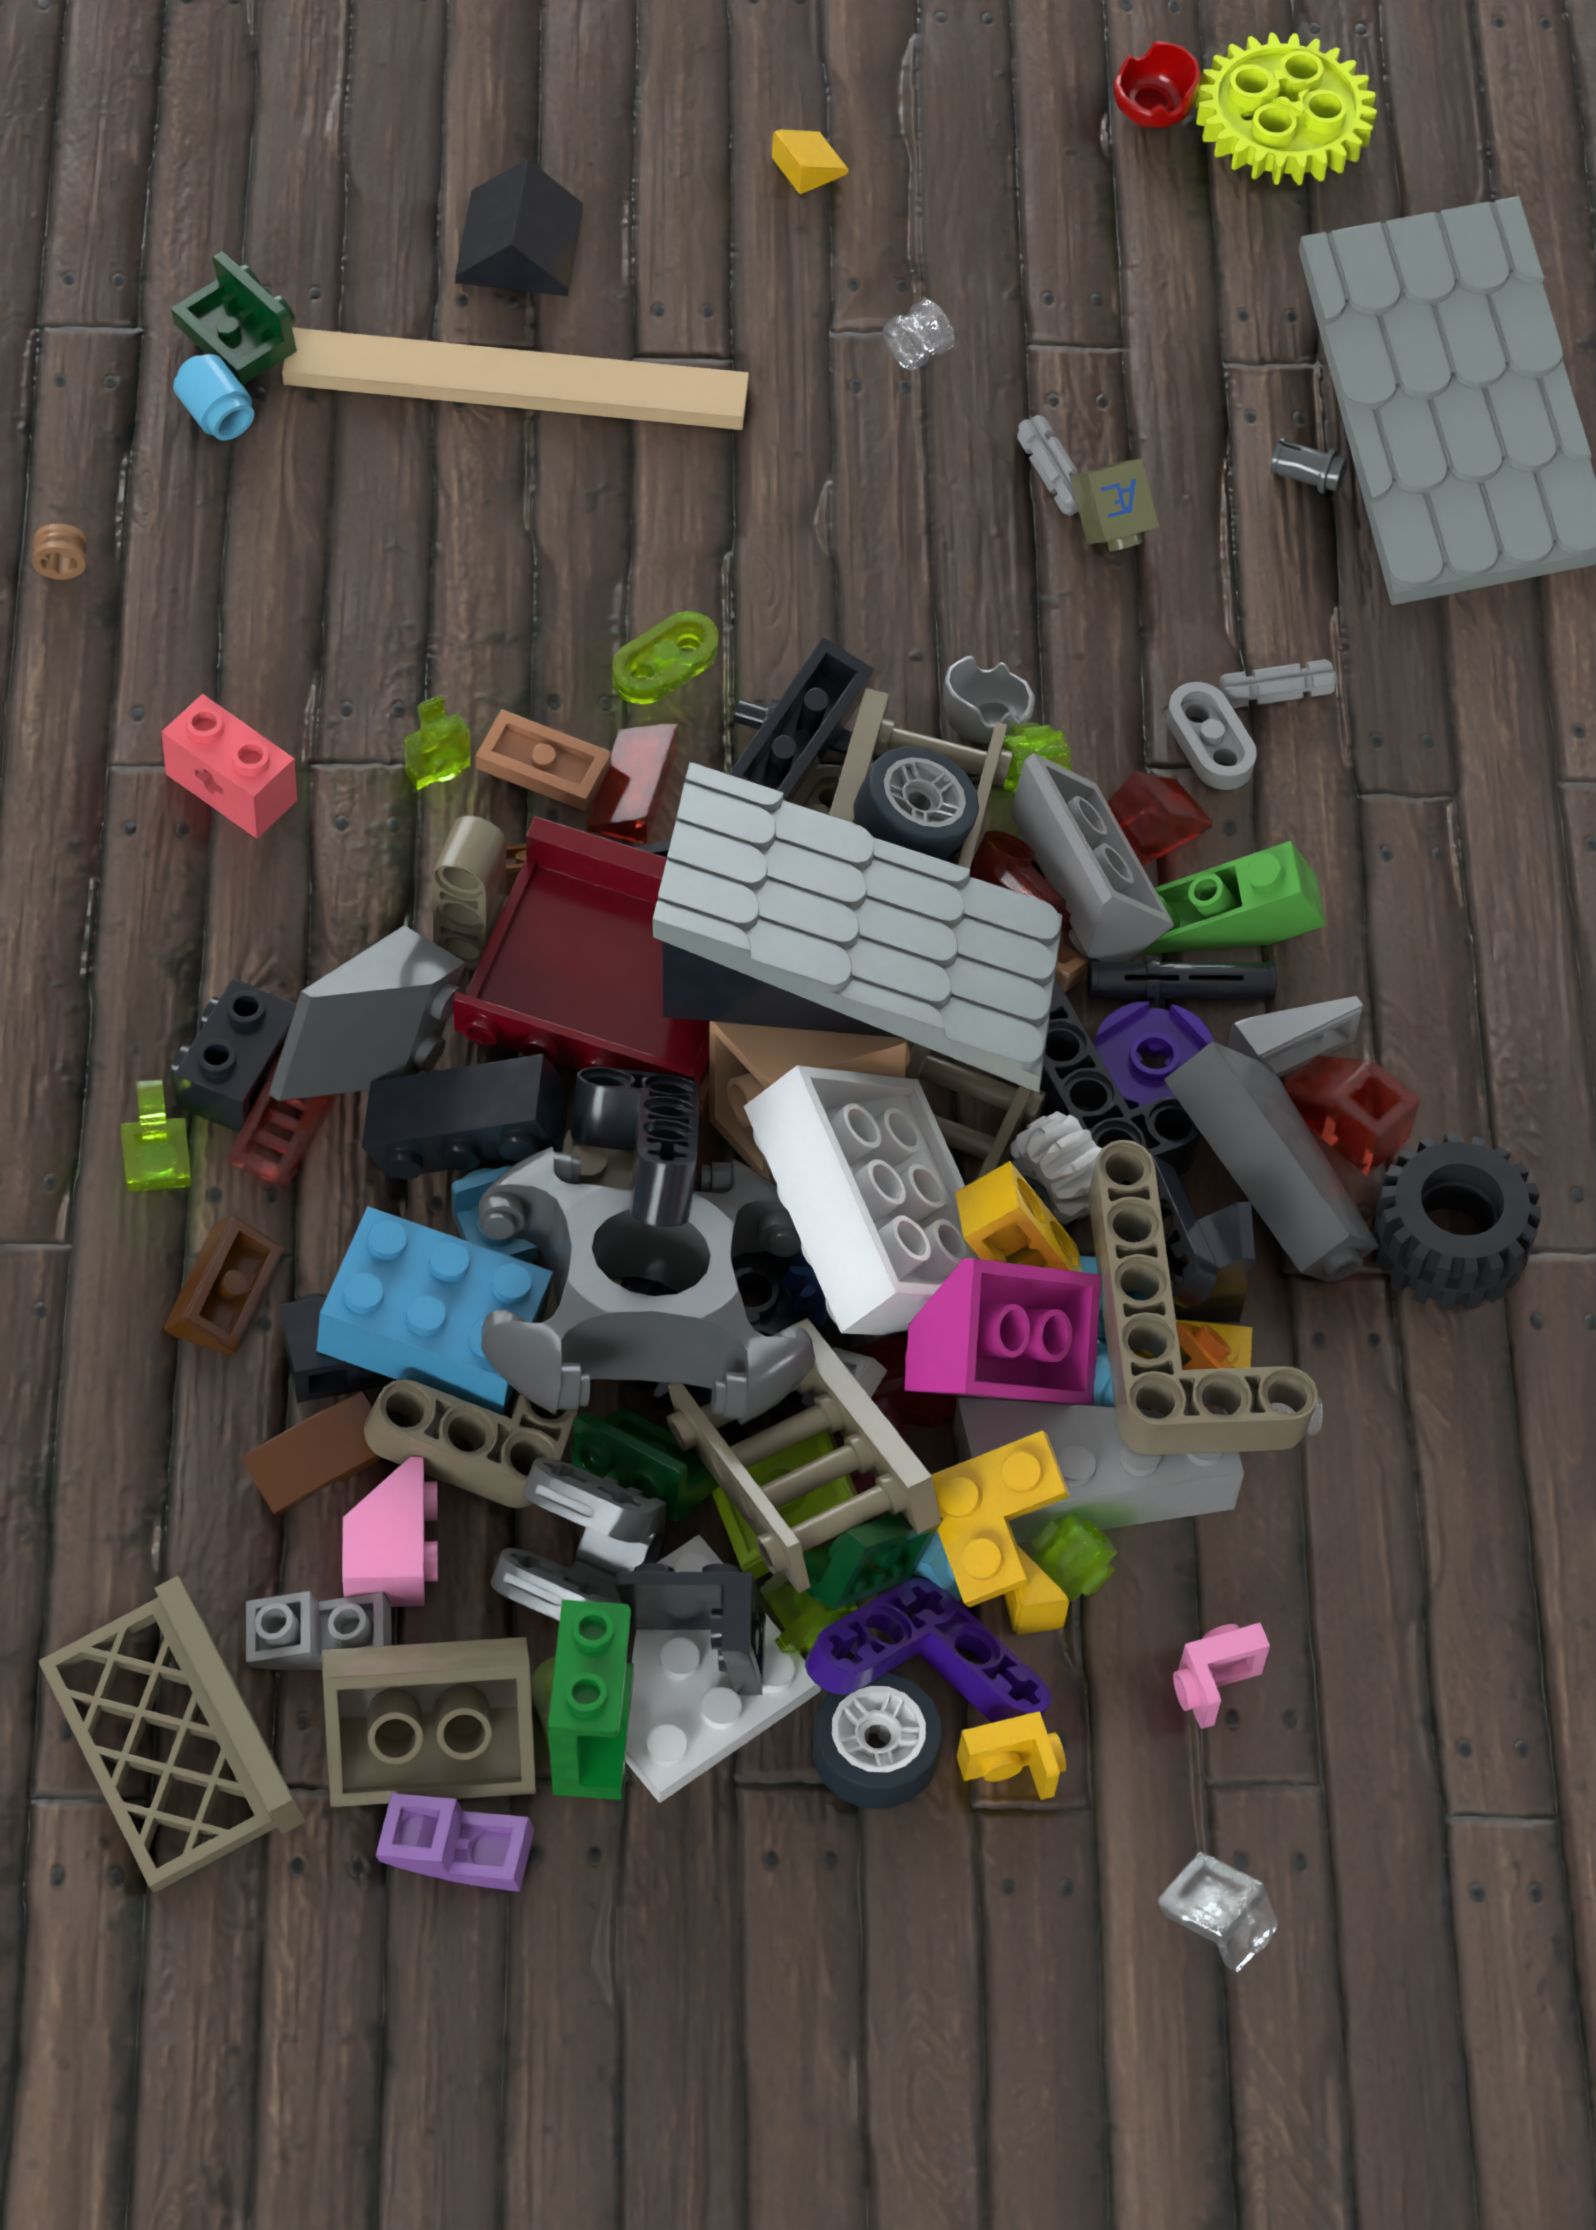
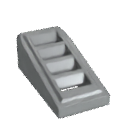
M1357 996L1246 1018L1232 1024L1227 1048L1272 1066L1277 1076L1281 1077L1355 1041L1363 1004Z

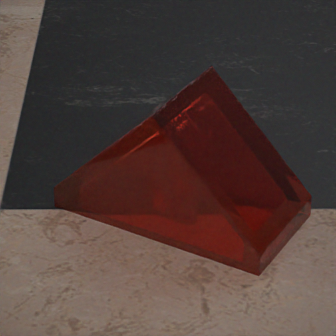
M1134 772L1107 802L1142 867L1212 828L1213 821L1177 779Z

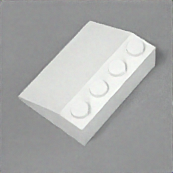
M796 1065L743 1106L753 1128L754 1141L767 1160L777 1184L778 1197L791 1216L802 1242V1253L806 1261L813 1267L826 1298L828 1314L837 1324L840 1333L886 1335L908 1330L911 1320L964 1258L980 1259L963 1238L955 1192L965 1187V1184L918 1079Z

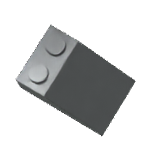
M402 926L302 990L268 1095L278 1101L370 1090V1083L372 1081L415 1075L420 1071H430L437 1064L445 1049L446 1042L441 1036L447 1019L454 1013L453 998L455 993H463L458 985L466 962L408 927Z

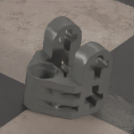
M537 1458L533 1462L523 1494L532 1503L586 1527L576 1553V1561L574 1566L569 1569L529 1551L514 1548L503 1549L490 1584L501 1595L560 1621L562 1599L622 1604L615 1587L616 1573L620 1571H634V1568L640 1564L656 1563L665 1537L666 1502L655 1497L647 1499L642 1496V1491L633 1487H628L627 1489L620 1487L617 1480L608 1476L600 1478L563 1461L551 1458Z

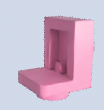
M1261 1623L1239 1628L1236 1624L1223 1625L1209 1631L1202 1639L1185 1644L1179 1669L1173 1674L1174 1688L1181 1707L1185 1711L1193 1710L1200 1729L1215 1725L1221 1703L1217 1687L1262 1675L1270 1644Z

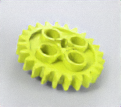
M1275 33L1269 34L1267 45H1261L1253 36H1250L1247 39L1246 51L1234 44H1230L1228 46L1227 58L1215 55L1211 70L1204 69L1195 105L1198 108L1196 124L1204 126L1202 137L1204 142L1216 141L1214 152L1216 157L1233 154L1231 164L1233 170L1241 168L1247 163L1252 166L1251 178L1257 179L1265 170L1272 173L1274 184H1279L1284 174H1291L1296 184L1302 185L1304 173L1310 172L1321 182L1325 179L1327 166L1341 174L1344 172L1346 159L1357 162L1361 147L1367 148L1369 145L1377 112L1373 108L1376 94L1375 92L1367 91L1369 77L1367 75L1354 76L1357 65L1355 60L1346 61L1341 64L1338 63L1339 48L1331 49L1325 54L1319 52V39L1315 38L1305 47L1300 46L1299 37L1294 33L1291 35L1288 44H1281Z

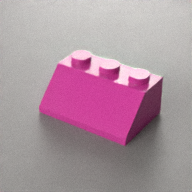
M964 1258L909 1323L905 1355L904 1391L1093 1406L1101 1274Z

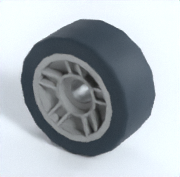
M909 746L886 751L873 762L858 790L853 804L856 824L865 828L872 837L947 862L960 851L975 824L980 809L977 790L960 767L949 758L932 750Z

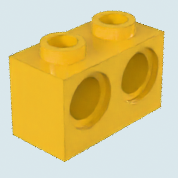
M1011 1161L955 1192L963 1238L980 1259L1083 1272L1077 1244Z

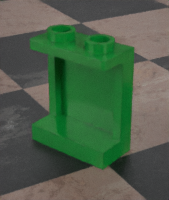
M562 1599L548 1720L553 1795L613 1800L622 1799L634 1681V1663H626L631 1621V1609L627 1604Z

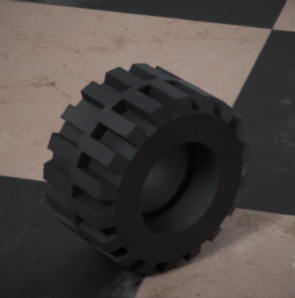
M1445 1134L1443 1143L1437 1144L1433 1137L1419 1141L1417 1151L1408 1147L1399 1155L1396 1166L1391 1165L1385 1176L1372 1221V1226H1374L1372 1235L1379 1245L1375 1249L1379 1250L1376 1262L1382 1272L1393 1271L1391 1283L1399 1291L1406 1287L1414 1290L1412 1299L1424 1305L1427 1298L1439 1301L1438 1309L1452 1310L1455 1302H1462L1465 1309L1469 1310L1479 1308L1483 1296L1493 1303L1503 1297L1506 1287L1512 1289L1521 1277L1523 1269L1526 1267L1541 1220L1542 1207L1537 1206L1540 1194L1536 1183H1526L1529 1174L1526 1167L1521 1162L1512 1165L1508 1161L1510 1152L1501 1146H1498L1495 1151L1484 1147L1486 1139L1473 1136L1471 1143L1460 1142L1459 1134ZM1437 1209L1461 1211L1474 1218L1483 1227L1485 1232L1471 1236L1452 1234L1435 1225L1426 1213Z

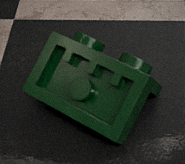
M888 1512L880 1519L858 1527L855 1526L839 1534L833 1543L803 1553L810 1588L806 1589V1592L816 1601L835 1610L910 1580L941 1523L917 1534L901 1512L895 1515Z

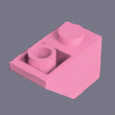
M409 1457L343 1517L342 1580L344 1598L383 1591L390 1600L391 1607L425 1606V1582L438 1581V1541H425V1521H438L437 1481H424V1457Z

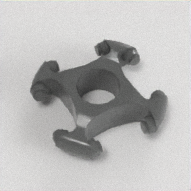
M553 1147L533 1154L511 1167L497 1178L484 1192L478 1202L479 1226L485 1236L495 1240L511 1237L529 1241L538 1247L546 1259L549 1270L553 1271L552 1280L558 1309L550 1319L542 1323L526 1322L523 1318L510 1311L496 1310L486 1316L481 1327V1349L489 1364L515 1390L553 1414H556L557 1409L577 1410L578 1406L587 1407L590 1397V1379L645 1380L682 1383L712 1389V1413L721 1414V1417L726 1419H738L741 1425L777 1405L800 1384L814 1365L813 1340L806 1330L799 1327H788L772 1337H767L754 1330L746 1316L732 1266V1259L744 1253L764 1251L779 1257H790L799 1252L802 1242L788 1210L783 1206L778 1197L777 1187L750 1167L733 1158H730L729 1162L711 1161L709 1165L699 1166L697 1192L692 1194L690 1218L687 1223L681 1226L659 1227L637 1221L630 1214L631 1191L580 1184V1157H572L571 1152L553 1151ZM639 1277L658 1281L678 1292V1294L650 1296L635 1293L612 1282L611 1279Z

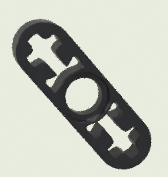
M1151 1154L1155 1164L1162 1221L1169 1215H1173V1226L1165 1238L1173 1303L1183 1308H1193L1203 1303L1212 1293L1217 1280V1266L1175 1169L1167 1162ZM1113 1178V1181L1120 1185H1131L1129 1181L1123 1178ZM1131 1235L1134 1243L1140 1242L1136 1237ZM1179 1259L1187 1265L1183 1269L1182 1265L1175 1262V1260Z

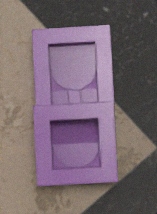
M391 1793L376 1857L380 1862L422 1875L468 1885L520 1892L535 1829L529 1817L463 1811L457 1799Z

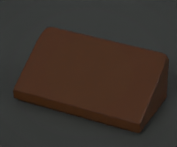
M233 1214L215 1224L208 1233L163 1330L174 1337L228 1355L235 1354L285 1247Z

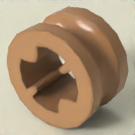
M49 524L36 531L33 538L35 550L32 554V564L38 573L56 580L75 578L83 573L86 567V556L84 553L87 550V538L81 530L67 524Z

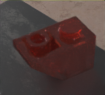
M1317 1055L1283 1085L1307 1126L1366 1176H1369L1409 1140L1420 1103L1418 1097L1372 1060Z

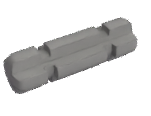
M1036 415L1030 420L1024 419L1018 425L1020 431L1017 434V439L1026 453L1033 454L1030 460L1049 492L1057 494L1054 500L1060 510L1067 516L1074 515L1079 510L1070 476L1079 472L1059 439L1051 437L1054 431L1044 417Z
M1324 659L1306 662V668L1303 669L1297 663L1251 670L1252 676L1246 677L1244 671L1224 674L1220 677L1219 690L1226 696L1232 708L1249 706L1248 700H1254L1256 705L1300 699L1303 698V692H1308L1310 697L1331 694L1335 689L1336 675L1332 662Z

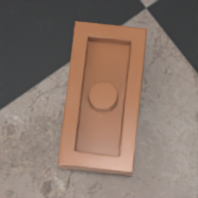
M503 709L498 714L475 756L476 769L585 812L588 810L612 765V752Z

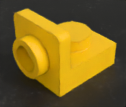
M1040 1711L965 1729L961 1732L956 1758L964 1781L984 1777V1780L988 1782L1001 1781L1013 1777L1024 1766L1029 1765L1040 1800L1055 1796L1060 1773L1066 1771V1759L1058 1734L1056 1732L1047 1734Z

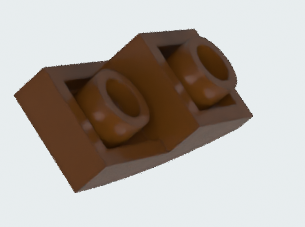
M362 1391L313 1415L241 1457L273 1514L281 1516L335 1481L344 1483L382 1459L381 1456L372 1451L366 1443L364 1435L365 1421L373 1407L366 1392Z

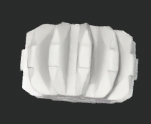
M1056 1111L1047 1117L1041 1116L1028 1124L1027 1129L1018 1134L1016 1140L1010 1144L1011 1154L1015 1159L1013 1165L1021 1175L1037 1180L1046 1188L1050 1198V1212L1058 1221L1066 1225L1075 1219L1081 1220L1090 1214L1088 1201L1089 1187L1097 1156L1102 1148L1098 1147L1092 1140L1091 1131L1083 1130L1078 1119L1072 1115L1066 1116Z

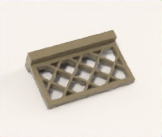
M179 1576L154 1588L158 1598L38 1661L153 1893L276 1827L283 1835L306 1822L193 1599ZM157 1622L164 1640L155 1664L124 1656L131 1635ZM112 1646L111 1652L104 1651V1649ZM172 1654L181 1670L168 1667ZM85 1659L106 1664L94 1696L69 1690L61 1672ZM119 1668L150 1676L139 1707L107 1700ZM163 1679L190 1687L192 1696L183 1719L152 1711ZM77 1705L89 1708L85 1720ZM200 1710H202L209 1726L196 1723ZM102 1712L133 1719L122 1752L95 1744L93 1736ZM147 1723L178 1731L166 1764L135 1756ZM191 1735L217 1741L221 1748L211 1776L180 1768ZM104 1761L117 1764L113 1776H111ZM229 1766L238 1783L224 1779ZM130 1767L162 1776L150 1809L124 1802L121 1796ZM175 1779L206 1787L195 1821L163 1812ZM220 1791L246 1798L255 1815L229 1830L208 1824ZM132 1817L145 1820L141 1833H139ZM158 1824L190 1832L183 1854L157 1868L149 1853V1848ZM203 1836L212 1838L201 1844Z

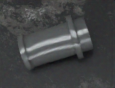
M1280 438L1279 444L1277 443L1272 456L1270 474L1281 475L1318 486V492L1326 494L1328 489L1338 492L1345 477L1348 459L1338 456V449L1331 448L1327 453Z

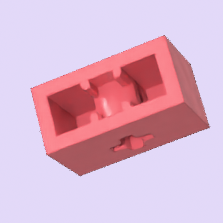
M204 694L198 697L161 731L166 775L256 839L297 802L295 758Z

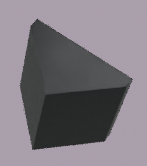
M529 159L520 162L471 191L459 253L455 283L568 296L583 214V203Z

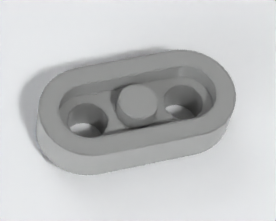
M1190 682L1178 687L1170 697L1167 724L1198 777L1205 784L1221 790L1236 789L1246 784L1254 771L1257 750L1253 740L1226 696L1215 686L1204 682ZM1189 718H1199L1204 722L1195 723L1189 720ZM1223 762L1229 764L1230 766H1223L1218 763Z

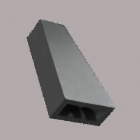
M1212 1041L1164 1079L1174 1096L1300 1273L1331 1283L1332 1281H1339L1351 1276L1362 1266V1258L1379 1245L1272 1066Z

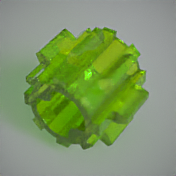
M1038 722L1011 726V735L1004 736L1001 748L1013 752L1003 789L1011 790V792L1014 791V794L1016 793L1024 760L1033 753L1072 771V765L1070 764L1071 749L1064 739L1065 735L1061 731L1052 730L1050 725L1039 726Z
M1073 1512L1064 1521L1061 1518H1057L1055 1521L1051 1520L1031 1542V1545L1038 1550L1031 1559L1061 1588L1068 1600L1072 1602L1081 1593H1084L1086 1596H1089L1092 1592L1095 1594L1111 1576L1115 1569L1109 1562L1117 1554V1549L1113 1547L1112 1541L1107 1535L1098 1529L1095 1524L1081 1517L1078 1513Z

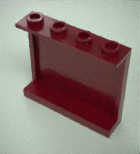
M534 816L526 834V858L465 994L456 992L454 995L455 1031L463 1033L466 1038L476 1044L483 1046L497 1044L522 1052L525 1057L544 1054L552 1065L558 1064L577 1071L588 1067H610L682 1076L696 1082L700 1091L709 1069L710 1021L663 1017L662 941L653 937V915L658 901L667 858Z

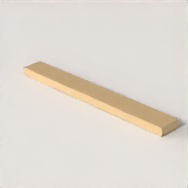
M292 328L297 352L284 360L282 371L283 385L736 430H743L749 372Z

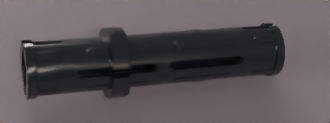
M1144 956L1142 962H1096V960H1089L1086 986L1088 1000H1095L1096 998L1142 999L1143 1002L1150 1001V1005H1157L1159 999L1274 1000L1277 974L1274 961H1267L1266 963L1214 961L1159 962L1158 956ZM1190 980H1236V981H1190Z

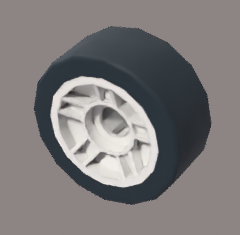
M886 1672L856 1692L847 1695L829 1692L825 1695L815 1716L813 1762L821 1781L839 1799L861 1808L889 1809L913 1800L930 1784L939 1764L942 1747V1720L933 1699L915 1682L894 1673ZM877 1733L878 1739L883 1741L886 1746L883 1748L869 1746L866 1743L869 1739V1734Z

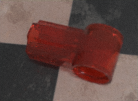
M996 830L987 831L972 859L970 877L1051 904L1057 913L1062 914V933L1069 922L1071 913L1066 909V900L1031 865L1035 858V852L1023 840L1011 834Z

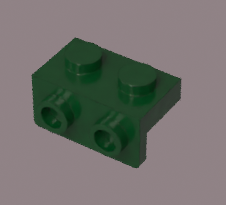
M221 251L212 257L217 279L171 307L174 324L206 354L219 356L243 386L297 352L292 329L296 320L290 306L280 295H270L260 285L258 278L246 264H236L226 253Z
M623 1406L618 1408L604 1421L585 1411L573 1420V1466L600 1478L608 1476L618 1481V1486L625 1489L633 1487L642 1491V1496L647 1499L655 1497L666 1502V1516L676 1522L719 1487V1484L693 1448L685 1452L682 1451L671 1431Z

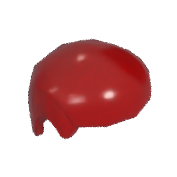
M1165 41L1153 42L1150 49L1143 56L1134 58L1128 55L1119 69V74L1116 76L1113 84V94L1117 107L1133 123L1143 128H1161L1178 124L1190 113L1199 94L1202 75L1198 60L1183 46Z

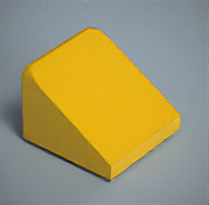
M785 129L773 132L771 157L799 194L848 175V168L820 132Z
M1018 1546L1031 1583L1004 1593L1012 1631H1015L1017 1636L1062 1628L1065 1624L1069 1605L1066 1594Z

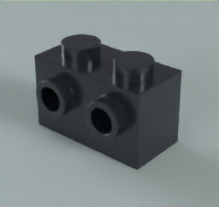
M232 978L221 998L214 996L206 1005L200 1021V1032L191 1046L183 1045L173 1061L170 1078L175 1081L177 1107L246 1135L269 1097L268 1094L297 1003Z

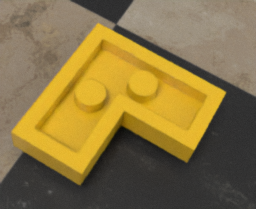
M1043 1430L931 1475L939 1513L943 1518L937 1531L963 1603L968 1607L1031 1583L1009 1521L1070 1497L1049 1437Z

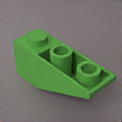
M1288 841L1155 887L1154 889L1175 926L1138 954L1265 946L1324 927L1326 922L1317 876L1293 842Z

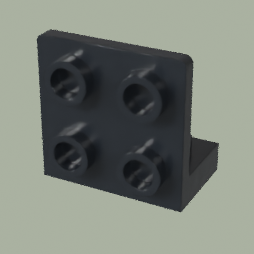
M646 1563L637 1565L634 1571H620L616 1573L615 1587L622 1604H627L631 1609L630 1626L632 1629L710 1630L712 1650H718L719 1672L729 1673L735 1693L738 1695H763L766 1616L752 1572H743L740 1567L730 1564L706 1565L702 1568V1572H675L668 1565Z

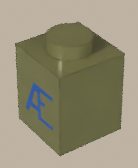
M1142 458L1121 461L1070 476L1087 544L1107 542L1109 552L1143 543L1140 532L1159 527Z

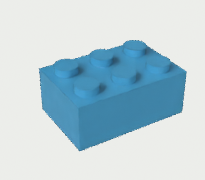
M367 1206L320 1311L316 1351L396 1380L407 1379L419 1382L503 1415L514 1388L486 1360L481 1349V1327L486 1316L496 1310L510 1311L523 1318L526 1322L542 1323L547 1311L553 1271Z

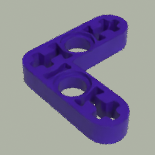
M913 1578L901 1583L824 1628L818 1634L805 1661L807 1674L815 1684L828 1692L847 1695L856 1692L884 1673L889 1672L919 1654L991 1723L1039 1711L1043 1718L1051 1704L1049 1688L1035 1672L946 1589L923 1578ZM909 1611L916 1614L912 1621L907 1616ZM873 1627L885 1632L894 1640L895 1644H887L878 1640L869 1633L867 1628ZM955 1648H963L979 1657L983 1664L979 1665L967 1661L958 1654ZM849 1651H851L854 1655L852 1661L848 1658H844L847 1656Z

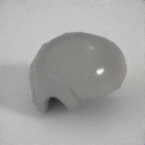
M967 656L948 667L943 686V707L949 725L960 736L974 742L988 744L991 741L995 722L1007 724L1003 742L1015 739L1030 726L1035 706V696L1028 682L1009 672L1005 663L1001 662L992 669L984 670L978 668L973 656Z

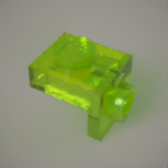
M813 1547V1548H811V1549H809V1550H807V1551H805V1552H803V1553H806V1552H808V1551H811V1550H814V1549H817V1548ZM782 1571L774 1574L759 1588L786 1629L775 1639V1643L782 1653H809L818 1634L824 1628L858 1609L853 1602L832 1610L827 1605L813 1599L806 1590L798 1593Z

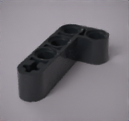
M1055 979L1040 1086L1041 1090L1048 1092L1044 1106L1046 1114L1049 1116L1058 1111L1066 1116L1072 1115L1078 1119L1083 1130L1091 1131L1092 1140L1100 1148L1114 1141H1134L1144 1146L1152 1155L1170 1164L1175 1169L1178 1177L1189 1171L1194 1163L1200 1137V1131L1176 1097L1161 1098L1140 1107L1129 1109L1063 989ZM1049 1057H1062L1068 1061H1055ZM1076 1106H1089L1095 1109V1111H1084ZM1160 1135H1174L1180 1140H1167Z
M588 1067L579 1070L576 1079L570 1131L571 1137L577 1142L588 1146L634 1151L630 1214L637 1221L659 1227L681 1226L688 1222L697 1162L698 1084L691 1079L672 1074L610 1067Z

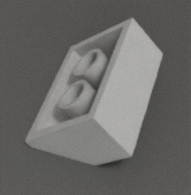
M1035 753L1026 758L1010 811L1021 832L1017 837L1018 843L1027 857L1041 868L1047 880L1043 883V889L1049 900L1067 916L1072 926V929L1069 931V937L1075 948L1083 956L1091 960L1095 958L1102 962H1128L1175 925L1097 784Z

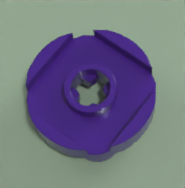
M1150 1001L1134 1002L1115 1010L1101 1023L1094 1047L1130 1110L1161 1098L1175 1097L1164 1079L1212 1041L1215 1042L1206 1025L1190 1011L1172 1004L1168 1011L1162 1008H1149ZM1147 1052L1152 1057L1163 1054L1167 1057L1164 1067L1162 1069H1150L1144 1066L1141 1053Z

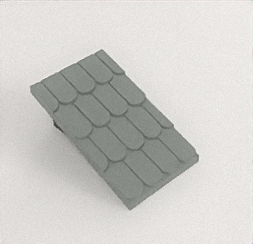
M1520 197L1495 200L1494 203L1484 202L1441 210L1440 213L1430 212L1387 220L1386 223L1376 222L1338 229L1327 234L1322 232L1301 236L1298 250L1391 606L1596 565V478L1590 462L1592 454L1562 359V345L1543 286V272Z
M689 762L660 885L658 901L653 915V937L662 941L663 1017L903 1038L1040 1093L1061 939L1062 914L1057 913L1051 904L1043 900L970 877V869L874 838L860 825L784 801L783 792Z

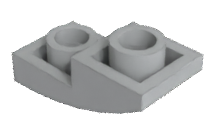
M311 1591L246 1601V1663L250 1668L323 1670L322 1650L392 1646L391 1602L383 1591L318 1602Z

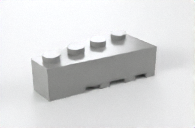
M957 1397L952 1438L958 1463L1042 1430L1049 1437L1070 1497L1010 1520L1009 1524L1016 1543L1235 1509L1244 1476L1239 1452L1167 1455L1139 1454L1129 1449L1121 1440L1117 1429L1115 1407ZM1139 1409L1142 1414L1149 1418H1164L1157 1410Z

